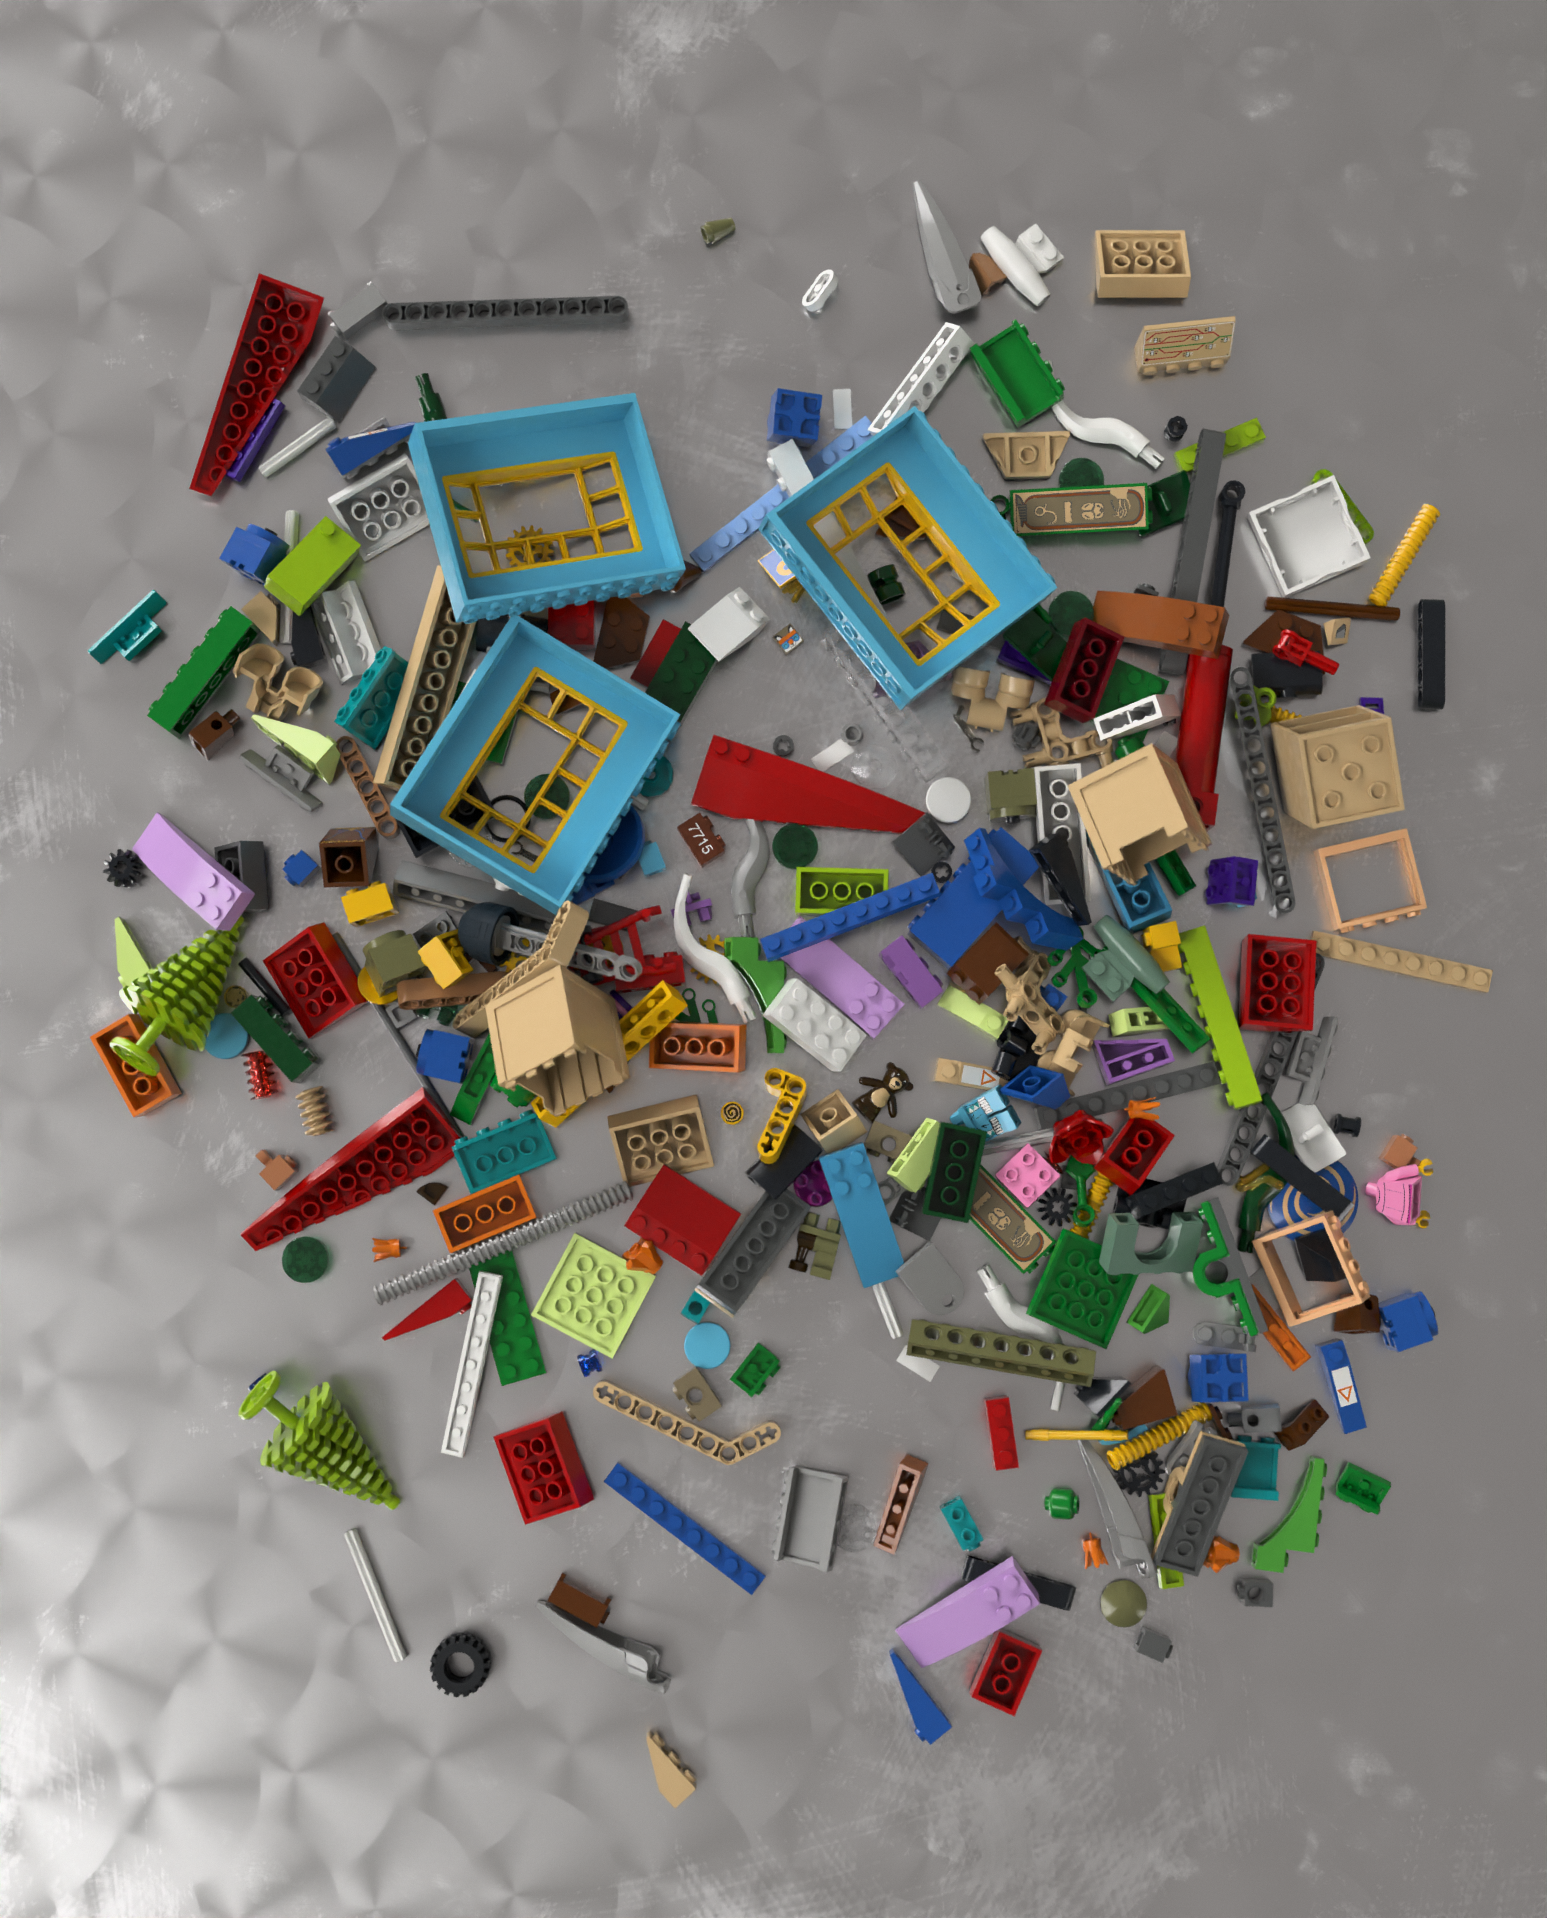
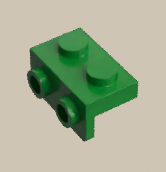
M758 1342L731 1376L730 1380L744 1390L751 1398L754 1394L759 1396L767 1386L764 1383L767 1377L770 1375L773 1378L781 1368L778 1365L780 1359Z
M1348 1462L1335 1483L1336 1495L1342 1501L1351 1502L1359 1506L1363 1511L1372 1512L1376 1515L1379 1514L1380 1504L1391 1488L1390 1481Z

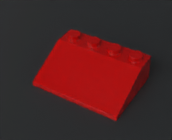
M325 922L307 927L263 960L308 1039L369 1002L361 995L357 984L358 978Z
M1247 934L1242 940L1238 1017V1027L1240 1030L1313 1031L1317 940Z
M663 1164L624 1226L646 1241H652L654 1246L702 1276L742 1213Z
M562 1411L493 1437L525 1525L579 1508L594 1500Z

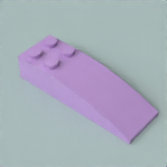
M158 812L132 848L145 865L172 892L217 930L230 931L255 895L246 885Z
M799 916L790 927L803 923L806 920ZM829 939L780 958L872 1040L875 1039L904 1005L902 1001Z
M1011 1556L896 1628V1632L920 1667L923 1668L980 1641L1040 1604L1039 1593L1015 1558Z

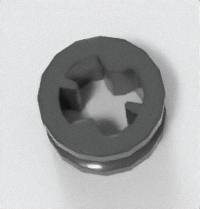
M787 735L778 736L773 743L774 752L779 756L789 755L794 746L792 739ZM780 740L783 742L788 741L790 746H787L789 750H779L777 748L779 743L777 742Z

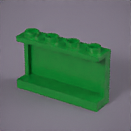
M1015 319L1012 321V325L982 345L975 344L969 349L971 357L1017 428L1062 401L1064 399L1063 391L1065 387L1059 378L1055 380L1051 374L1053 369L1047 360L1043 361L1040 357L1041 351L1036 342L1031 343L1028 339L1029 332L1023 323L1019 325Z

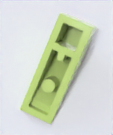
M117 917L115 918L117 970L121 975L118 979L123 987L127 985L130 987L132 981L143 977L153 967L125 919Z
M948 985L937 1003L940 1007L995 1040L999 1038L1008 1023L1007 1017H1004L1001 1013L983 1003L978 1005L967 994Z
M1150 1007L1126 1008L1108 1015L1112 1037L1170 1030Z
M925 1119L887 1172L902 1187L914 1193L924 1186L926 1178L930 1173L940 1123L936 1120Z

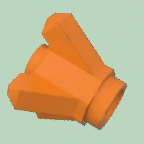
M642 1237L638 1243L633 1244L629 1251L627 1250L622 1255L623 1259L627 1260V1270L655 1274L663 1264V1260L657 1254L653 1242L646 1241Z
M1214 1536L1203 1565L1207 1568L1211 1567L1218 1573L1227 1565L1236 1563L1240 1555L1238 1545L1226 1541L1220 1536Z

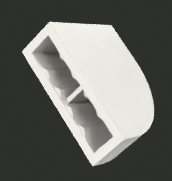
M1155 694L1094 718L1100 740H1111L1181 717V713L1174 695Z

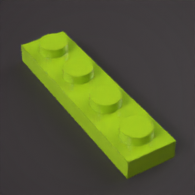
M1257 417L1224 431L1226 439L1223 457L1265 440L1266 436ZM1198 443L1174 453L1181 471L1185 470L1187 473L1193 471Z
M1164 1492L1148 1495L1154 1546L1167 1516L1163 1506ZM1156 1565L1160 1589L1184 1586L1182 1572Z

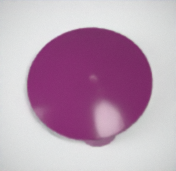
M820 1160L813 1161L793 1182L795 1193L800 1199L812 1207H820L829 1203L832 1200V1195Z

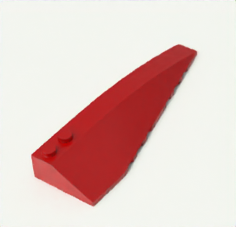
M258 274L193 475L190 490L210 497L213 495L227 473L226 470H229L238 456L237 452L241 451L251 435L250 432H253L310 343L324 297L266 275Z
M713 735L691 801L693 806L732 819H754L753 821L761 822L763 820L777 821V823L784 824L788 822L798 823V825L829 828L844 827L851 830L867 829L874 832L890 831L897 834H902L925 814L923 811L852 782L717 735Z
M422 1087L311 1172L241 1233V1236L257 1251L282 1240L283 1237L291 1233L296 1234L303 1231V1228L309 1225L321 1223L327 1217L334 1214L339 1215L364 1204L379 1194L384 1195L391 1192V1189L397 1186L409 1184L415 1178L422 1175L423 1177L427 1176L455 1156L451 1147L456 1145L455 1140L462 1137L437 1102Z

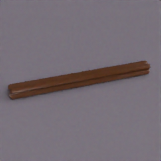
M1268 596L1265 600V609L1267 610L1279 609L1290 612L1397 621L1400 618V608L1271 596Z

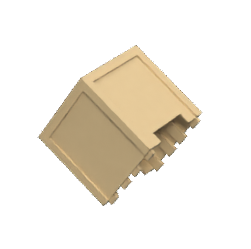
M1152 743L1067 785L1102 868L1110 870L1113 874L1115 873L1128 884L1135 886L1138 879L1148 875L1144 864L1185 844H1188L1191 853L1202 848L1207 851L1209 850L1208 846L1212 845L1178 764Z
M561 965L552 968L485 1005L498 1085L512 1091H516L515 1086L517 1084L541 1097L544 1108L556 1117L565 1113L567 1108L573 1105L578 1106L586 1102V1098L590 1096L596 1097L603 1093V1090L611 1085L617 1086L630 1077L615 999Z

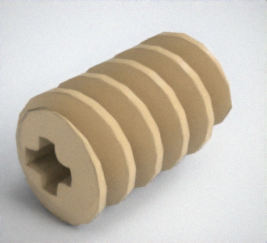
M323 1086L304 1090L295 1097L296 1100H303L298 1105V1108L305 1109L300 1114V1117L308 1118V1120L302 1123L304 1127H310L305 1132L307 1136H318L335 1131V1129H327L333 1122L332 1120H325V1117L330 1115V1112L322 1110L328 1105V1103L320 1102L326 1096L325 1094L318 1093Z

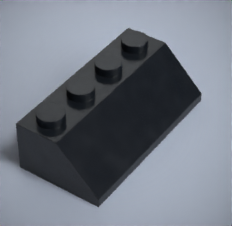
M476 775L466 792L494 809L480 779ZM461 799L449 817L472 830L484 812ZM396 819L415 858L440 846Z

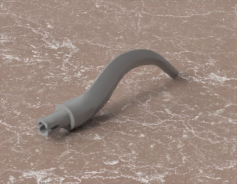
M745 819L750 834V845L746 855L740 861L732 876L731 896L734 917L739 918L741 937H747L746 928H748L749 937H755L752 916L756 915L754 891L767 866L770 851L765 828L761 821H753L754 819Z

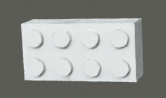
M798 978L788 979L762 1015L831 1071L841 1072L867 1036L866 1033Z

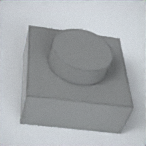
M398 1002L385 1009L397 1029L417 1018L413 1009H401Z

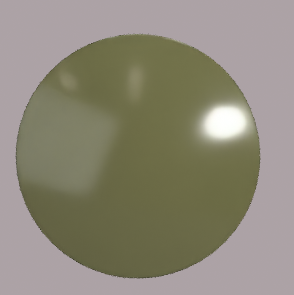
M1119 1580L1109 1583L1101 1597L1100 1604L1104 1617L1117 1627H1131L1137 1624L1144 1617L1147 1610V1599L1144 1591L1132 1581Z

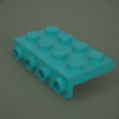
M384 646L376 653L374 662L370 668L365 670L358 686L351 691L345 706L341 707L337 712V718L334 722L375 750L390 727L409 662L396 654L393 649Z
M532 1109L519 1114L520 1119L512 1122L509 1118L497 1123L499 1127L490 1131L489 1127L477 1131V1137L468 1139L465 1136L454 1141L456 1145L451 1148L470 1194L557 1159L541 1119L538 1118L536 1112L533 1113Z

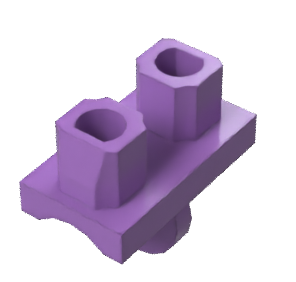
M688 891L686 898L688 905H685L688 926L692 925L689 917L690 913L698 912L700 922L712 920V903L710 898L692 903L694 900L701 899L699 892L690 894ZM672 909V910H671V913H672V917H673V918H674V910H675V909Z

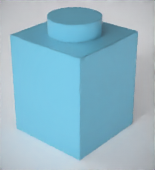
M651 840L645 841L643 851L638 860L645 878L667 869L657 843H651Z

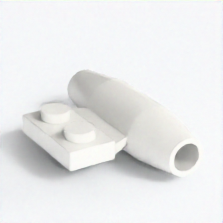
M1034 224L1020 234L1016 243L1011 241L995 226L986 230L982 234L981 240L993 261L1010 282L1037 307L1046 302L1051 293L1039 273H1047L1061 263L1064 259L1063 255L1037 224Z

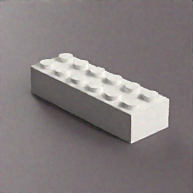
M1081 763L1032 767L1034 768L1037 797L1035 813L1038 843L1049 834L1060 833L1066 838L1068 847L1073 854L1086 902L1091 901L1086 828L1067 786L1082 778ZM1040 869L1042 902L1045 905L1063 904Z

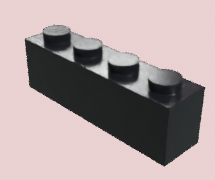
M1213 1162L1125 1198L1132 1216L1138 1219L1221 1185L1223 1181Z

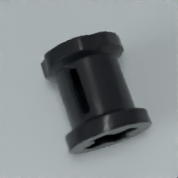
M1175 416L1168 421L1164 429V435L1167 440L1177 442L1182 439L1188 427L1185 419L1181 416ZM1174 426L1178 427V432L1173 431Z
M1337 1113L1334 1119L1333 1132L1335 1134L1339 1132L1352 1134L1353 1137H1358L1361 1128V1117L1354 1119L1342 1117L1341 1114Z

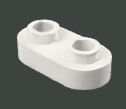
M826 270L817 277L802 299V304L808 311H818L824 306L829 295L837 287L839 281L837 275L832 270Z

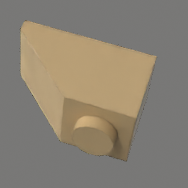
M260 591L241 610L277 646L279 644L280 610L276 606L279 603L270 593L266 596Z

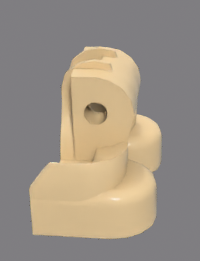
M257 643L239 654L233 669L235 678L245 674L254 680L253 690L246 708L255 714L262 711L267 714L266 718L282 722L289 713L292 704H295L299 707L297 714L300 716L308 710L311 701L317 697L323 684L322 678L308 668L294 667L287 671L282 682V688L280 690L271 685L272 678L280 671L284 656L270 645Z
M958 666L953 674L952 694L961 698L971 699L966 724L975 726L974 729L983 727L990 729V732H993V730L1002 731L1008 707L1026 709L1029 706L1035 684L1034 677H1030L1029 680L1001 673L998 685L999 691L996 698L991 699L985 697V688L988 685L990 670L982 671Z
M1070 1009L1060 1015L1064 1021L1065 1030L1059 1034L1062 1040L1057 1050H1049L1042 1054L1038 1059L1036 1067L1064 1074L1069 1094L1074 1096L1075 1093L1069 1087L1075 1075L1084 1064L1073 1058L1079 1047L1090 1052L1093 1040L1100 1026L1108 1028L1109 1024L1081 1010Z

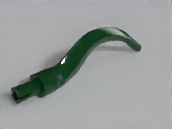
M423 373L422 377L417 375L415 380L421 394L418 402L422 410L424 422L447 419L439 393H434L429 374ZM452 498L456 510L472 511ZM470 519V520L474 521L475 523H477V522L479 521V520H475V519Z
M1266 1092L1261 1097L1276 1122L1279 1145L1294 1156V1144L1289 1126L1269 1093ZM1270 1168L1252 1182L1245 1195L1238 1222V1227L1242 1229L1238 1251L1253 1253L1252 1241L1255 1239L1256 1231H1261L1264 1210L1287 1184L1283 1178Z

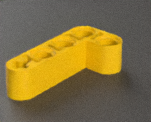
M778 1068L768 1070L764 1077L768 1093L779 1097L757 1146L759 1158L765 1164H772L778 1160L807 1097L804 1079ZM773 1079L781 1080L777 1085L770 1084V1081ZM794 1087L802 1088L799 1093H793L791 1089ZM785 1107L793 1109L790 1113H783L781 1111ZM775 1127L784 1129L778 1134L772 1132ZM770 1141H772V1150H773V1151L769 1150V1148H770V1146H771V1142H770Z

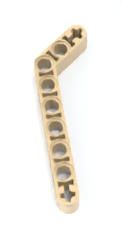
M565 901L557 912L542 948L460 1010L453 1020V1028L472 1038L477 1037L489 1028L485 1005L558 965L567 968L588 921L589 912L570 901Z
M601 1380L593 1390V1396L598 1402L726 1465H732L778 1441L781 1436L779 1424L768 1420L728 1440L611 1381ZM605 1385L608 1387L607 1391L613 1395L615 1390L619 1391L614 1399V1403L610 1401L612 1396L608 1394L604 1397L600 1396L601 1391L598 1388H603ZM625 1395L631 1399L629 1407L624 1408L620 1406L618 1400L621 1396ZM642 1406L651 1408L652 1415L649 1418H644L640 1415L639 1409ZM662 1417H670L673 1420V1425L670 1428L662 1427L660 1424ZM687 1426L691 1427L694 1431V1435L688 1439L681 1435V1429ZM766 1427L776 1428L774 1437L766 1435L763 1437L764 1443H760L757 1431H760L761 1436L767 1432ZM711 1437L715 1441V1445L711 1449L704 1448L701 1442L703 1438ZM746 1437H753L757 1443L753 1448H746L743 1440ZM731 1447L735 1450L736 1455L732 1459H726L722 1454L723 1450Z

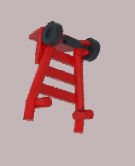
M660 905L642 909L608 926L592 929L590 925H586L578 941L579 944L586 946L593 943L594 948L604 950L601 939L610 935L614 953L621 956L624 955L618 931L627 927L634 958L642 965L643 970L640 976L661 975L676 971L674 962L663 965V960L660 957L654 959V966H646L636 927V922L640 920L649 922L651 916L662 914ZM584 953L585 961L592 963V957ZM626 965L627 972L634 975V968L627 967ZM579 969L581 978L593 986L618 980L616 975L609 977Z

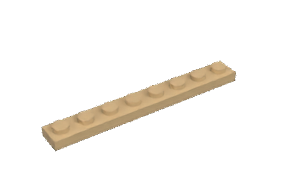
M1312 931L1310 940H1317L1316 953L1323 957L1479 992H1489L1493 970Z

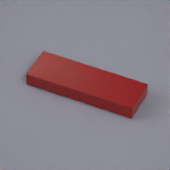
M664 619L662 620L630 677L631 680L648 688L681 628Z

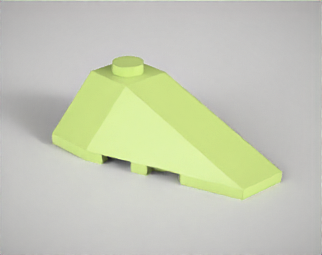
M254 714L251 717L263 733L280 746L284 743V748L297 759L300 758L310 769L315 771L314 774L327 784L333 781L341 755L336 748L337 743L333 738L328 735L324 737L316 731Z

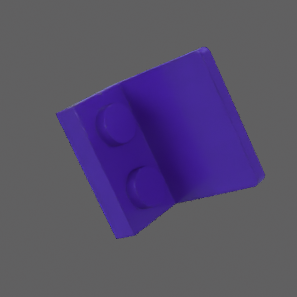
M1236 856L1212 859L1208 867L1209 880L1206 889V904L1232 903L1254 906L1258 860Z

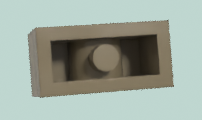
M874 1120L864 1142V1147L867 1148L866 1153L878 1158L880 1154L888 1157L887 1161L893 1164L913 1136ZM892 1138L895 1141V1148L892 1151H886L883 1148L882 1143L884 1139Z
M697 1366L673 1382L675 1387L672 1390L679 1400L684 1399L688 1405L685 1410L692 1420L696 1418L700 1422L722 1407L721 1401ZM693 1389L700 1390L703 1395L702 1399L699 1401L691 1400L689 1396L690 1391Z

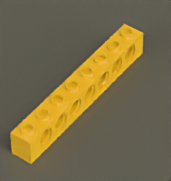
M663 980L619 1020L627 1062L688 1006L680 992ZM537 1096L531 1102L538 1118L555 1128L580 1106L573 1105L567 1108L565 1113L556 1117L544 1108L541 1097Z

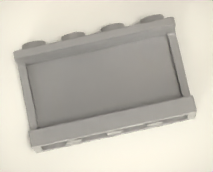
M792 1466L786 1471L784 1477L786 1490L780 1500L782 1513L776 1523L778 1536L772 1546V1554H774L775 1561L783 1560L818 1568V1571L823 1572L833 1570L849 1477L800 1466Z

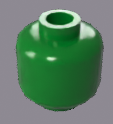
M1127 735L1117 742L1119 746L1115 750V755L1119 760L1145 747L1141 738H1130Z
M1054 1488L1051 1490L1050 1496L1045 1497V1510H1049L1050 1516L1053 1519L1071 1520L1075 1514L1079 1513V1495H1075L1072 1489Z

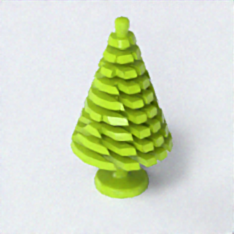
M242 916L239 917L230 931L209 929L203 933L204 938H196L191 942L189 948L187 945L179 950L180 956H178V953L172 954L167 958L168 961L157 964L155 969H150L143 977L132 981L130 987L127 985L119 990L120 998L134 1014L139 1012L143 1022L149 1026L136 1044L122 1037H116L109 1043L110 1047L121 1059L147 1075L156 1076L160 1071V1065L148 1053V1050L160 1034L169 1040L172 1038L174 1043L182 1047L185 1043L190 1050L196 1051L197 1048H199L200 1052L205 1050L206 1037H209L211 1030L210 1022L211 1020L214 1021V1010L217 1009L219 1004L218 996H221L223 991L222 983L227 978L225 968L226 966L230 968L232 962L230 956L234 955L236 949L233 942H238L240 936L237 928L244 922Z
M271 1371L255 1385L240 1406L238 1411L239 1417L243 1420L251 1419L264 1408L281 1421L273 1431V1443L268 1439L260 1457L262 1466L272 1468V1464H274L273 1466L276 1471L283 1473V1470H285L289 1475L301 1477L308 1482L315 1481L317 1485L323 1487L328 1486L329 1480V1488L339 1491L341 1487L344 1494L350 1496L357 1493L356 1497L365 1501L370 1498V1503L380 1505L384 1502L385 1506L390 1510H394L399 1506L400 1499L395 1494H391L392 1486L388 1480L384 1481L385 1474L381 1468H377L378 1463L374 1456L369 1459V1448L365 1443L362 1444L363 1439L359 1432L355 1431L356 1427L353 1421L348 1419V1413L344 1407L343 1410L340 1409L341 1403L336 1395L333 1394L334 1392L328 1382H322V1389L318 1385L310 1390V1397L308 1398L304 1395L297 1402V1408L293 1406L291 1410L273 1397L281 1383V1376L277 1371Z

